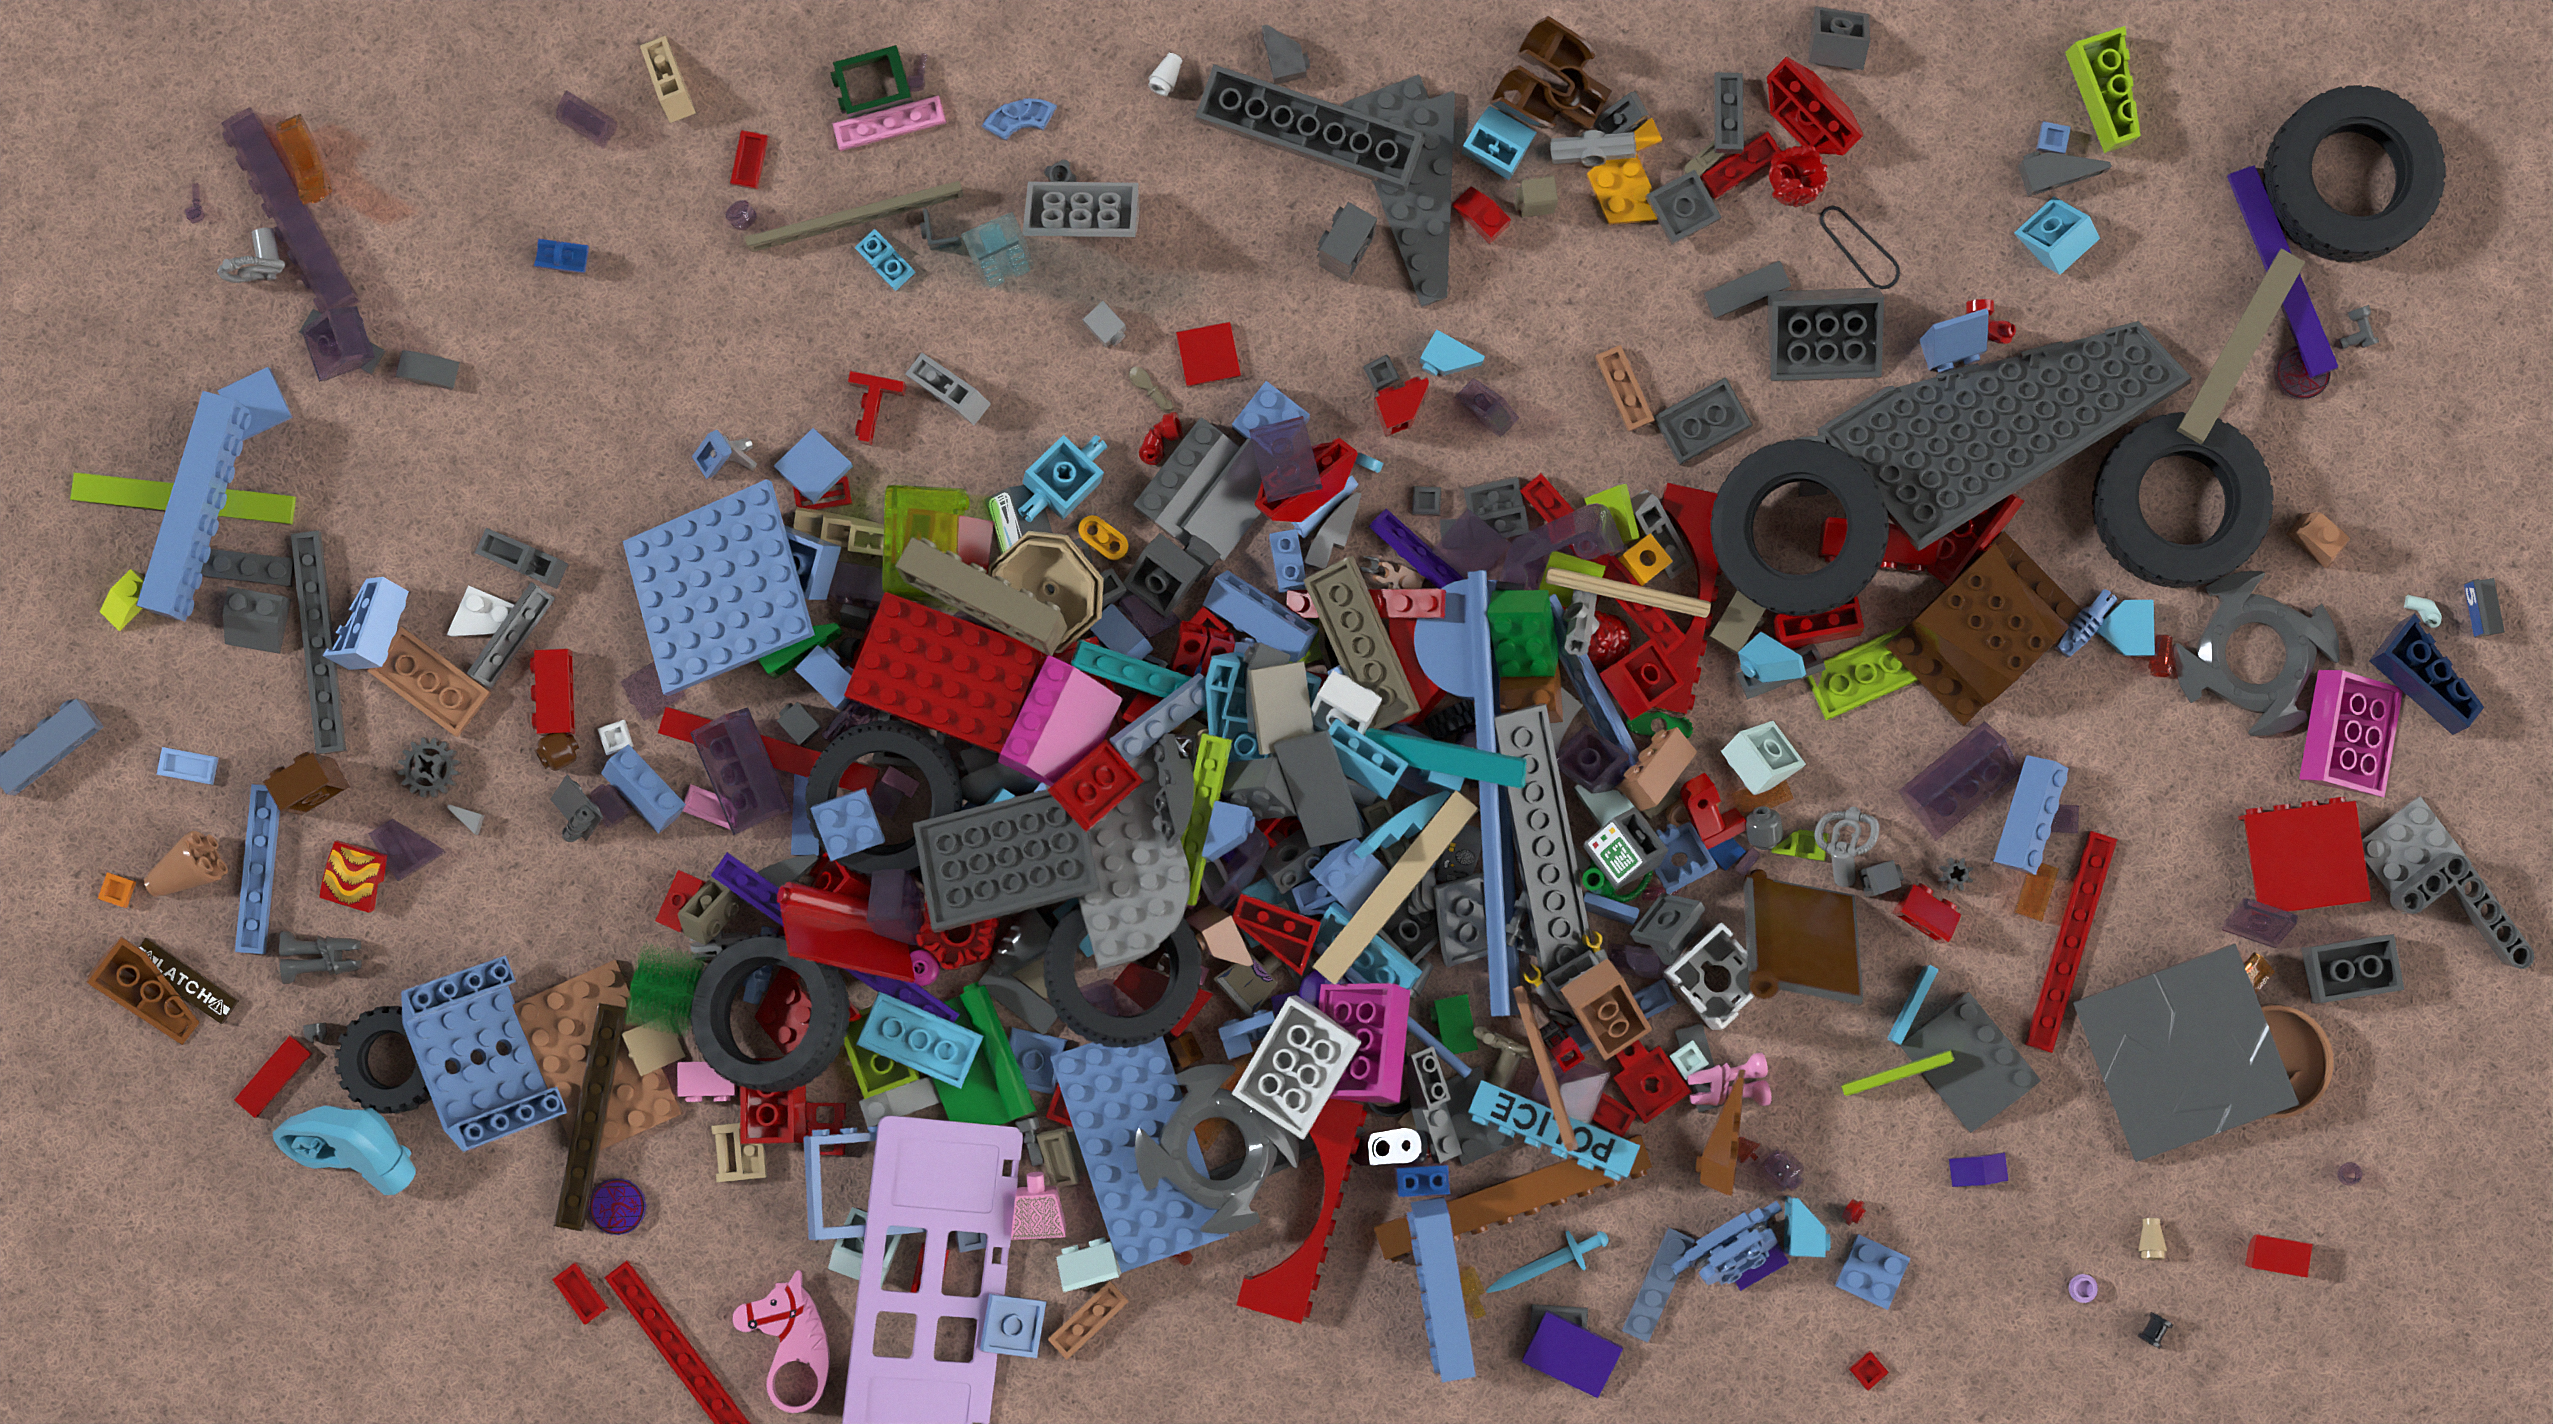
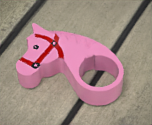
M797 1270L789 1283H776V1287L766 1298L742 1304L733 1313V1324L736 1329L742 1332H749L759 1328L766 1334L779 1337L780 1344L767 1377V1392L771 1401L779 1409L790 1413L804 1412L814 1407L821 1400L830 1372V1349L827 1333L816 1304L803 1288L802 1272ZM799 1359V1361L806 1364L810 1363L809 1366L817 1375L818 1389L809 1403L802 1406H792L782 1401L775 1389V1378L783 1365Z

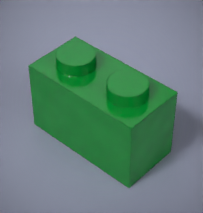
M1468 994L1434 1000V1006L1429 1007L1432 1024L1438 1023L1440 1034L1435 1035V1039L1453 1054L1478 1050L1477 1040L1473 1033L1474 1025Z

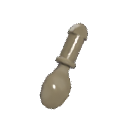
M1136 366L1130 369L1129 379L1132 384L1137 388L1147 390V396H1150L1163 412L1170 413L1173 410V403L1162 394L1158 386L1154 387L1147 372L1141 367Z

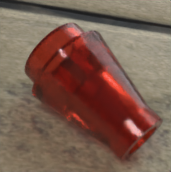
M2170 635L2156 636L2154 645L2155 655L2151 656L2148 665L2152 676L2161 678L2172 677L2173 671L2176 670L2172 643L2173 637Z

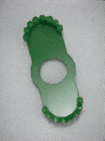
M1644 712L1633 720L1627 717L1626 721L1627 727L1631 732L1648 735L1651 738L1656 734L1651 729V723L1656 718H1662L1666 721V731L1677 727L1686 739L1690 738L1693 733L1692 723L1689 719H1686V717H1671L1662 712Z

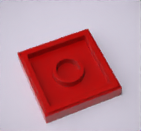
M1230 322L1176 332L1187 387L1241 377Z

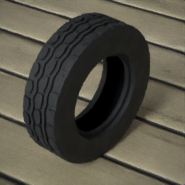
M2349 85L2345 88L2338 87L2327 90L2326 93L2315 96L2284 122L2273 137V142L2269 145L2266 154L2267 160L2264 161L2263 176H2265V180H2263V185L2281 229L2287 232L2286 235L2295 244L2298 242L2302 249L2311 254L2316 253L2318 257L2332 261L2336 259L2337 262L2348 263L2353 261L2362 262L2372 260V258H2379L2394 251L2425 227L2440 203L2439 198L2443 195L2446 163L2443 160L2445 156L2442 144H2439V137L2434 127L2430 126L2429 120L2421 111L2416 109L2415 105L2405 98H2400V95L2388 90H2381L2379 87ZM2343 132L2358 133L2373 139L2387 152L2395 170V189L2389 204L2382 212L2363 217L2347 215L2332 208L2320 196L2313 180L2312 162L2315 151L2324 138Z
M2168 413L2167 415L2152 418L2118 440L2109 450V453L2105 455L2099 466L2100 469L2096 473L2093 484L2094 490L2092 491L2091 504L2094 507V510H2092L2094 524H2097L2098 527L2096 531L2101 542H2105L2107 546L2105 549L2112 558H2116L2121 567L2128 572L2131 571L2134 573L2133 576L2145 582L2150 581L2154 585L2170 586L2171 588L2195 587L2212 582L2239 568L2255 553L2262 543L2261 540L2265 538L2274 507L2272 505V500H2274L2273 485L2270 483L2272 479L2268 467L2265 466V460L2259 450L2253 446L2254 443L2245 434H2241L2239 429L2228 422H2222V419L2219 418L2216 419L2202 444L2177 431L2186 413ZM2170 456L2192 458L2208 467L2219 480L2225 499L2224 515L2218 529L2207 541L2195 545L2172 543L2156 534L2145 521L2139 503V490L2143 476L2156 460Z
M1790 439L1779 441L1772 445L1769 444L1740 461L1741 463L1735 466L1728 474L1727 479L1722 483L1717 493L1718 496L1714 501L1711 520V541L1714 554L1722 572L1731 584L1755 604L1770 611L1791 616H1810L1832 611L1851 601V599L1861 593L1878 572L1886 553L1889 535L1888 513L1879 487L1865 467L1854 457L1835 446H1831V444L1808 439ZM1793 482H1811L1827 488L1841 501L1847 518L1846 539L1839 554L1824 568L1804 575L1786 574L1770 567L1760 556L1753 537L1754 518L1762 501L1775 489Z

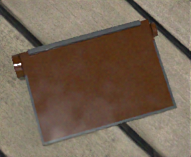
M1761 869L1753 870L1750 875H1745L1744 902L1747 968L1751 994L1759 999H1769L1775 996L1778 990L1861 1005L1864 997L1855 895L1767 879L1766 872Z

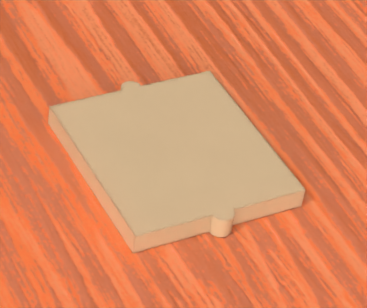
M657 1019L659 1026L657 1022L656 1025L655 1022L653 1025L652 1021H650L649 1025L647 1023V1026L643 1024L622 1034L630 1052L629 1057L633 1058L640 1076L686 1057L677 1039L679 1037L678 1033L675 1034L673 1028L671 1030L669 1023L665 1025L663 1022L665 1031L662 1023L660 1026V1022Z

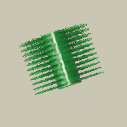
M643 946L644 953L642 952V956L644 958L640 954V962L638 954V967L635 973H633L632 982H630L631 989L629 992L631 998L628 1005L631 1010L629 1008L628 1010L631 1013L632 1020L633 1013H635L637 1020L639 1017L640 1022L641 1016L642 1020L644 1018L645 1023V1018L647 1019L648 1025L651 1019L653 1025L654 1022L655 1025L657 1022L659 1026L658 1019L660 1026L662 1023L664 1031L663 1022L665 1025L669 1023L672 1030L673 1025L671 1026L669 1022L671 1021L676 1031L678 1027V1031L680 1028L682 1032V1028L677 1021L679 1020L688 1036L686 1027L688 1031V1025L691 1028V1023L687 1020L692 1018L691 1003L694 998L693 994L697 987V982L701 978V972L704 970L700 958L698 961L696 957L699 963L698 966L695 959L691 961L690 957L689 960L687 957L686 960L684 953L682 958L684 957L686 963L681 959L679 952L680 961L678 957L675 960L672 953L671 956H668L667 952L666 955L665 952L663 955L661 951L663 960L660 952L658 955L656 950V956L655 952L653 954L651 949L652 955L649 951V956L648 951L646 954Z

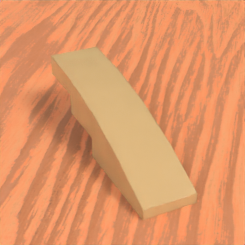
M796 507L793 527L796 530L841 547H847V551L900 558L903 554L905 530L855 517Z

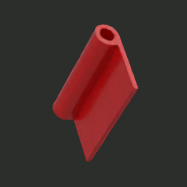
M787 882L784 886L780 887L777 894V902L780 903L789 956L910 983L915 981L907 942L915 922V914L912 910L792 882Z

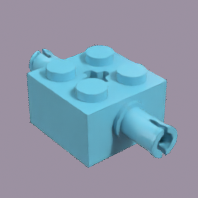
M1063 435L1025 471L1022 483L1034 493L1018 509L1022 517L1027 515L1026 521L1031 522L1045 507H1049L1062 520L1065 519L1101 483L1104 472L1093 460L1102 451L1107 449V445L1103 440L1100 443L1098 442L1100 440L1099 436L1094 435L1080 450Z

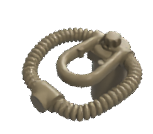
M1477 1026L1473 1030L1475 1037L1494 1048L1498 1047L1502 1050L1487 1082L1508 1091L1522 1059H1533L1535 1057L1533 1050L1530 1047L1523 1046V1042L1516 1038L1511 1040L1498 1033H1493L1483 1026Z

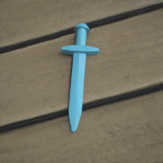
M1566 1231L1569 1246L1507 1273L1492 1284L1486 1293L1509 1289L1573 1259L1577 1260L1582 1270H1586L1582 1254L1601 1245L1605 1247L1608 1244V1236L1606 1233L1598 1231V1235L1577 1244L1571 1233Z

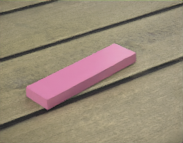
M938 95L832 124L839 150L843 151L946 123Z

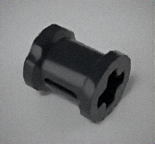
M2150 1312L2149 1322L2143 1332L2138 1333L2137 1337L2160 1349L2162 1347L2160 1342L2168 1328L2172 1329L2173 1324L2161 1316Z

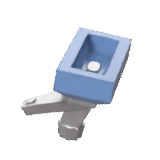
M718 430L708 433L692 455V458L706 479L717 474L725 461L737 462L752 471L757 465L755 461L743 453L752 448L749 438L729 441Z

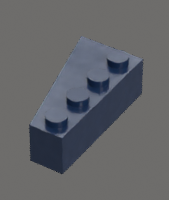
M2414 613L2397 624L2370 658L2369 662L2447 731L2454 735L2469 728L2484 709V706L2465 680L2457 676L2451 667L2453 665L2447 656H2442L2434 645L2436 641L2430 633L2426 634L2419 624L2421 622Z

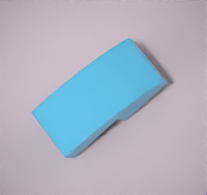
M876 229L855 247L894 291L915 274L911 266Z

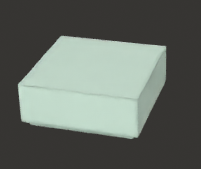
M1693 1040L1669 1056L1685 1080L1688 1079V1075L1698 1072L1709 1064Z

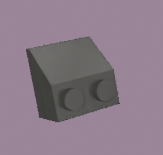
M1815 6L1809 43V63L1823 67L1828 65L1838 66L1845 70H1863L1870 44L1869 14Z
M228 587L222 613L225 644L280 654L291 599L280 595Z

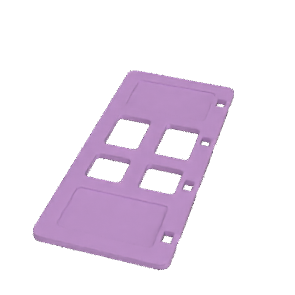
M892 1115L884 1116L879 1121L842 1424H989L997 1353L983 1352L980 1350L989 1293L1005 1294L1008 1253L1011 1243L1018 1168L1023 1136L1019 1129L1010 1126ZM1004 1159L1012 1160L1011 1176H1002ZM891 1225L925 1228L927 1231L921 1285L918 1292L889 1291L880 1288L887 1228ZM950 1231L977 1232L987 1235L981 1293L978 1297L943 1295L941 1292L947 1237ZM993 1247H1002L1000 1264L992 1263ZM888 1311L916 1314L913 1353L909 1358L873 1355V1340L878 1312ZM940 1316L976 1318L977 1329L972 1361L955 1362L934 1359L937 1321Z

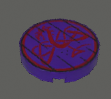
M616 1178L605 1181L595 1189L590 1198L589 1211L591 1219L597 1228L607 1234L621 1235L629 1233L639 1226L645 1217L647 1204L644 1193L637 1185L630 1180Z

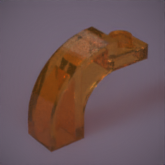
M300 113L276 123L275 128L276 136L293 168L297 180L298 196L302 204L305 205L310 202L318 203L322 201L333 190L315 140Z

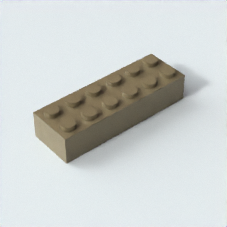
M913 537L911 538L896 564V568L905 583L1047 655H1053L1068 628L1064 616L1059 612L1060 608L1049 601L1042 603L1036 600V596L1026 589L1021 588L1018 591L1010 587L1011 583L996 575L995 578L986 575V570L979 565L971 563L969 566L961 562V557L948 550L946 553L937 550V546L925 538H922L921 541Z

